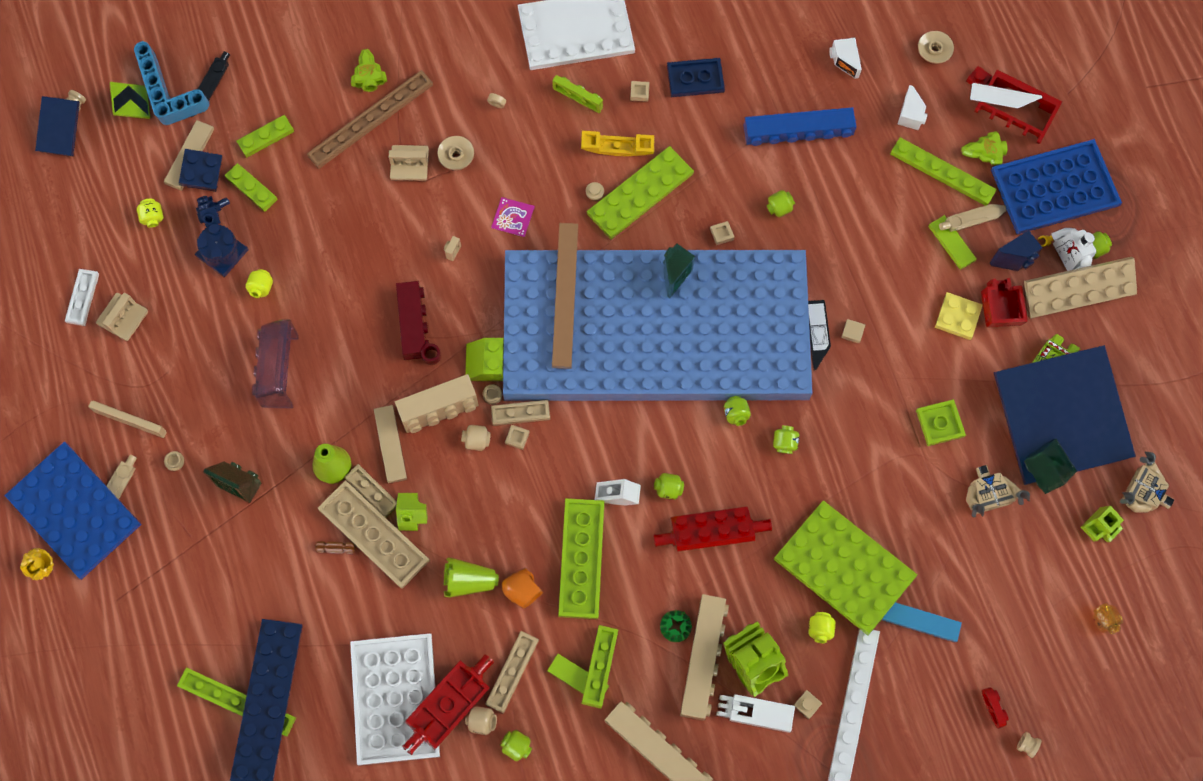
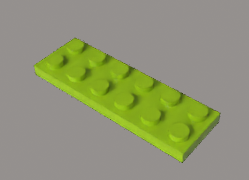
M669 146L587 211V215L612 240L694 174V170Z
M565 499L558 617L599 618L604 520L603 500Z

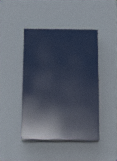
M720 58L667 62L671 97L725 92Z
M42 96L35 151L74 156L79 101Z

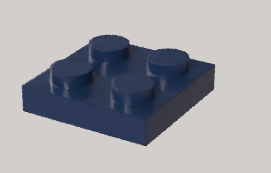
M185 149L179 185L216 192L222 155Z

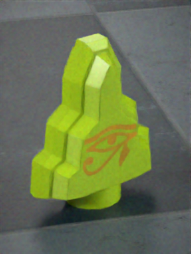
M363 49L359 56V65L355 67V74L351 76V86L362 88L366 92H372L377 89V86L386 83L387 78L385 72L381 71L380 65L375 63L374 56L370 50Z
M997 131L989 132L987 136L980 137L977 142H970L963 146L961 151L964 156L979 158L982 162H990L993 166H998L1002 164L1003 156L1007 154V142L1001 141Z

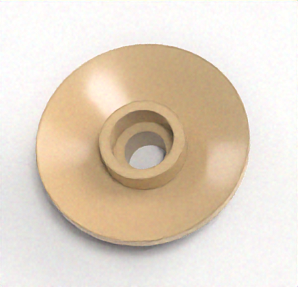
M930 31L920 38L918 51L926 61L939 64L950 59L954 51V44L947 34L940 31Z
M461 136L448 137L438 147V159L448 169H463L474 158L473 145L469 140Z

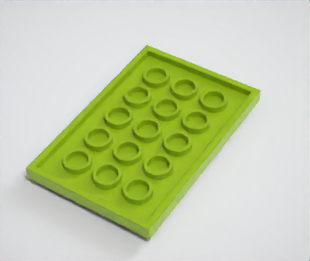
M824 500L774 557L778 564L868 636L918 575Z

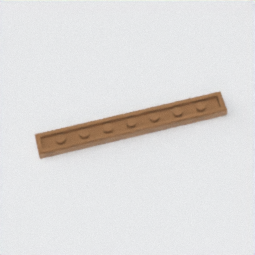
M422 70L308 152V158L320 169L432 87L433 82Z
M559 223L552 368L559 369L572 368L578 224Z

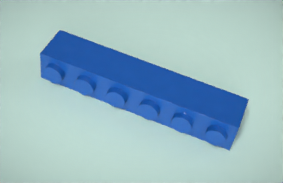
M853 107L745 117L743 125L746 145L758 146L762 143L777 144L784 141L790 143L798 140L812 141L817 138L831 139L839 136L847 138L854 135L857 127Z

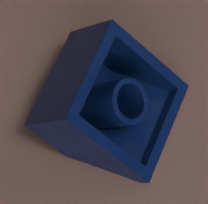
M1028 230L999 248L992 258L990 265L1019 271L1022 268L1026 270L1040 256L1038 253L1041 251L1042 246Z

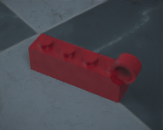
M419 281L396 283L404 360L422 358L426 364L435 365L441 359V352L437 345L429 343V340H425V334L428 333V325L423 319V316H427L425 304L422 305L421 299L425 298L424 287H420ZM429 350L437 352L436 357L432 359L426 358L425 354Z

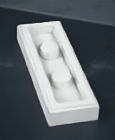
M79 269L65 318L66 323L85 326L99 277L97 271Z

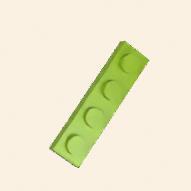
M598 626L581 704L602 708L618 629Z

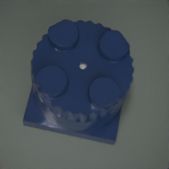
M211 224L200 233L197 239L199 250L195 253V256L225 277L249 249L235 238L233 232L228 227Z

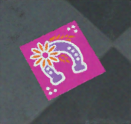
M501 197L491 228L525 237L535 206Z

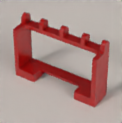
M996 70L988 86L1003 89L1010 88L1014 91L1042 96L1041 99L1036 100L1040 103L1038 108L1051 114L1045 127L1041 131L979 101L974 112L978 113L979 110H985L991 113L989 119L992 120L994 116H997L1008 122L1005 127L1009 128L1013 124L1024 130L1022 135L1026 136L1027 132L1035 135L1038 138L1036 143L1040 144L1063 101Z

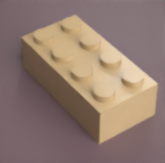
M468 374L394 401L406 433H416L422 427L437 425L440 420L446 418L453 419L459 413L464 411L466 413L471 412L479 406Z

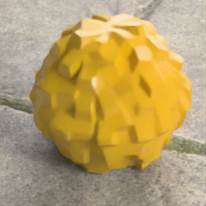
M34 548L23 555L20 569L26 577L32 578V580H41L43 577H48L52 572L54 566L53 558L47 551Z

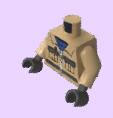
M1145 451L1147 457L1140 458V462L1145 463V465L1136 470L1125 492H1122V499H1120L1121 504H1126L1135 513L1153 511L1158 508L1159 504L1169 509L1174 502L1173 498L1165 494L1169 484L1165 481L1164 476L1155 463V454Z
M987 465L976 468L979 479L971 483L966 496V502L972 510V517H976V514H981L983 517L984 512L1010 505L1016 501L1015 498L1018 499L1019 505L1024 504L1023 499L1030 501V493L1028 491L1021 490L1008 478L1002 476L1001 473L990 475Z

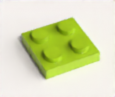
M954 399L917 408L916 413L927 446L966 436Z

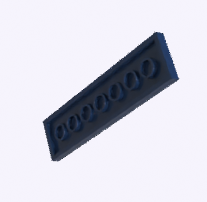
M262 619L230 781H274L303 628L302 624Z

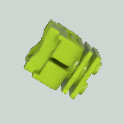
M758 621L747 625L743 631L736 635H731L724 642L727 659L732 664V667L736 669L739 679L750 695L755 697L762 693L768 685L781 681L788 676L785 666L786 660L780 652V647L768 632L765 633L764 629L760 628Z

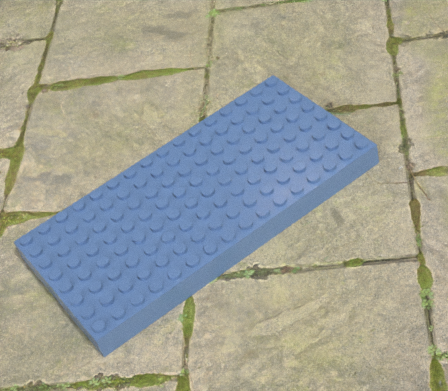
M505 250L504 401L728 400L734 396L744 398L745 400H810L813 394L806 250H577L571 369L552 368L558 250Z

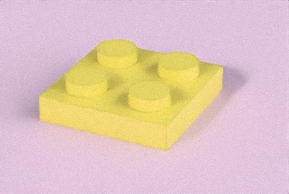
M947 292L935 328L971 340L983 304Z

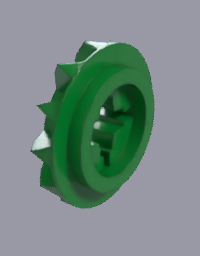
M674 610L667 612L662 617L660 630L667 640L681 642L689 637L692 631V623L690 617L685 612ZM672 619L676 623L683 621L682 625H680V632L676 629H671L673 626Z

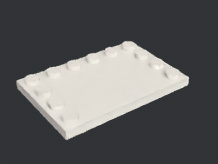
M544 0L518 5L530 70L635 53L625 0Z
M432 634L350 641L357 765L440 757V745L434 750L423 741L412 755L407 753L412 744L406 750L402 747L414 734L413 730L404 721L435 688Z

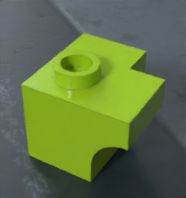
M398 493L396 505L398 530L418 531L419 524H427V505L419 502L418 493Z
M1110 505L1100 507L1081 528L1094 542L1098 541L1101 537L1106 542H1111L1123 529L1120 524L1124 520Z

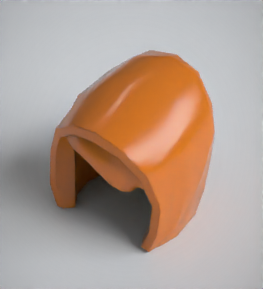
M527 568L511 574L502 581L504 595L523 609L531 605L543 594V591L534 583L533 574Z

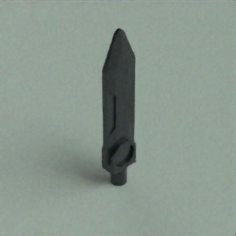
M223 51L220 58L216 57L197 89L203 92L208 101L229 66L227 60L230 54Z

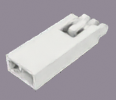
M736 694L734 697L719 696L720 700L727 701V703H718V708L725 709V712L717 711L716 716L730 718L732 722L788 733L792 730L795 706ZM748 707L753 708L752 717L738 714L739 711L747 713Z

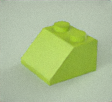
M482 338L467 343L466 374L469 375L470 380L503 381L504 339Z

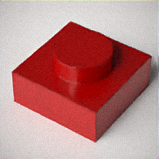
M977 66L966 82L970 85L972 83L986 85L991 80L992 75Z

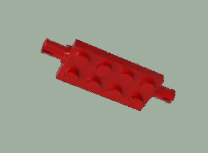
M747 506L671 517V533L653 534L655 547L672 544L676 546L678 552L755 541V533L772 531L771 519L753 521Z
M484 654L474 667H468L460 660L404 721L414 732L407 742L402 745L403 749L406 750L412 744L407 753L412 755L423 741L435 750L489 690L490 687L482 679L483 674L494 664L492 659L484 664L489 658L488 655Z

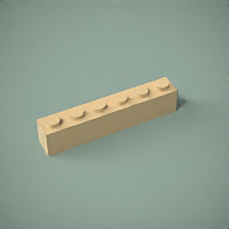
M702 594L680 713L682 717L704 721L706 716H710L711 704H708L709 696H713L715 684H712V678L717 676L719 665L715 664L716 656H720L722 644L718 643L720 636H724L725 625L722 624L723 616L727 617L729 605L725 604V598Z
M621 701L605 719V723L670 781H713V778L705 771L701 773L696 769L698 765L691 758L685 759L681 755V749L674 743L672 745L668 744L665 741L667 737L658 729L654 731L649 727L651 723L644 716L639 718L634 713L636 709L628 702L624 704Z

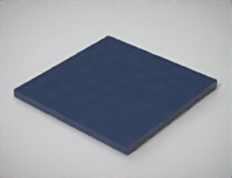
M1105 345L994 372L1024 485L1136 457Z

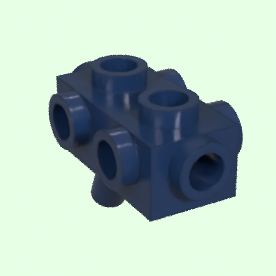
M212 196L198 198L196 210L200 223H205L206 228L211 224H220L218 211H221V208L230 204L228 198L218 202H214Z

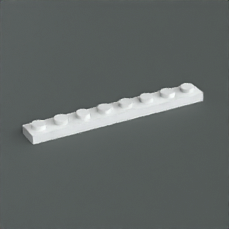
M860 629L858 631L828 781H850L880 631L873 630L869 636Z

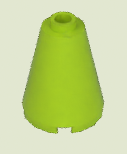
M331 444L319 445L315 450L312 462L313 472L316 477L328 484L339 483L344 480L352 466L351 458L347 451Z
M455 558L446 559L448 563H445L444 585L447 586V591H444V597L451 598L494 590V587L498 586L499 575L495 574L494 569Z

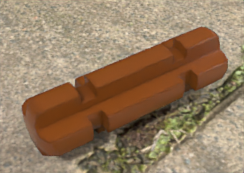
M317 541L316 551L318 553H325L327 551V553L345 552L346 554H353L355 552V544L353 542H346L344 544L343 542L325 543V541Z

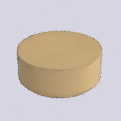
M490 93L487 99L489 104L497 108H504L506 99L494 93Z
M493 384L486 386L483 390L484 401L490 405L499 403L502 399L501 389Z

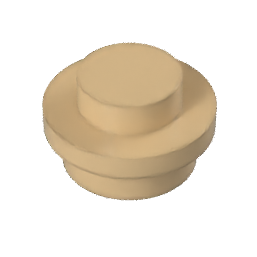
M592 182L586 187V195L589 199L598 200L602 198L604 188L600 183Z
M170 452L166 455L164 464L169 470L177 471L184 465V457L179 452Z

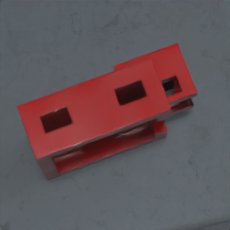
M1010 278L1005 280L991 279L987 282V287L981 291L986 327L1022 326L1028 322L1022 285L1011 286Z

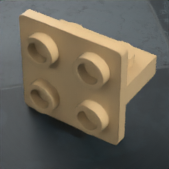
M393 145L392 150H389L391 164L390 179L426 181L428 173V146Z
M125 292L122 295L116 293L96 321V324L128 341L147 315L148 310L137 304Z

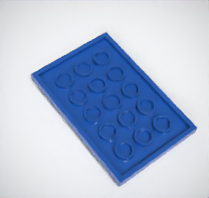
M1095 139L994 166L991 169L1017 235L1028 230H1036L1115 208L1122 204Z
M65 441L4 495L81 580L142 525Z

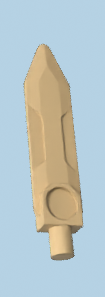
M986 205L947 217L945 222L939 224L940 230L949 229L950 232L998 219L1007 209L1005 205Z
M129 455L125 463L121 461L107 484V487L118 499L136 469L133 465L137 458L133 455Z

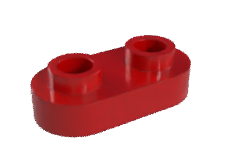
M991 687L983 689L982 697L994 725L998 729L1006 726L1009 719L1006 711L1000 706V696L997 690H993Z

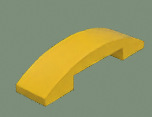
M582 131L581 149L611 156L654 154V135L636 134V137L600 135V132Z

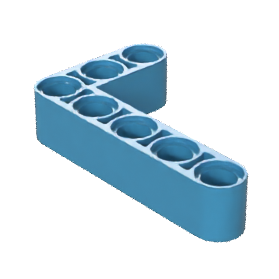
M142 41L135 45V56L153 112L162 124H173L202 113L209 108L208 99L202 91L197 89L170 99L155 52L147 42Z

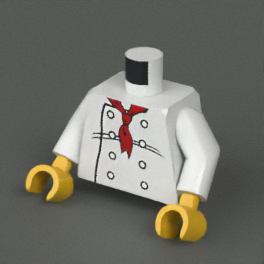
M1063 228L1051 233V236L1044 235L1038 237V240L1043 238L1046 240V243L1041 245L1042 247L1049 246L1053 240L1055 241L1053 245L1067 271L1091 266L1092 258L1096 254V249L1092 243L1095 240L1094 235L1085 230L1078 231L1075 228Z

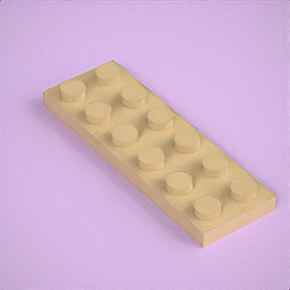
M1127 257L1024 281L1027 316L1034 318L1137 294L1135 258Z
M346 480L318 507V510L401 589L430 561Z

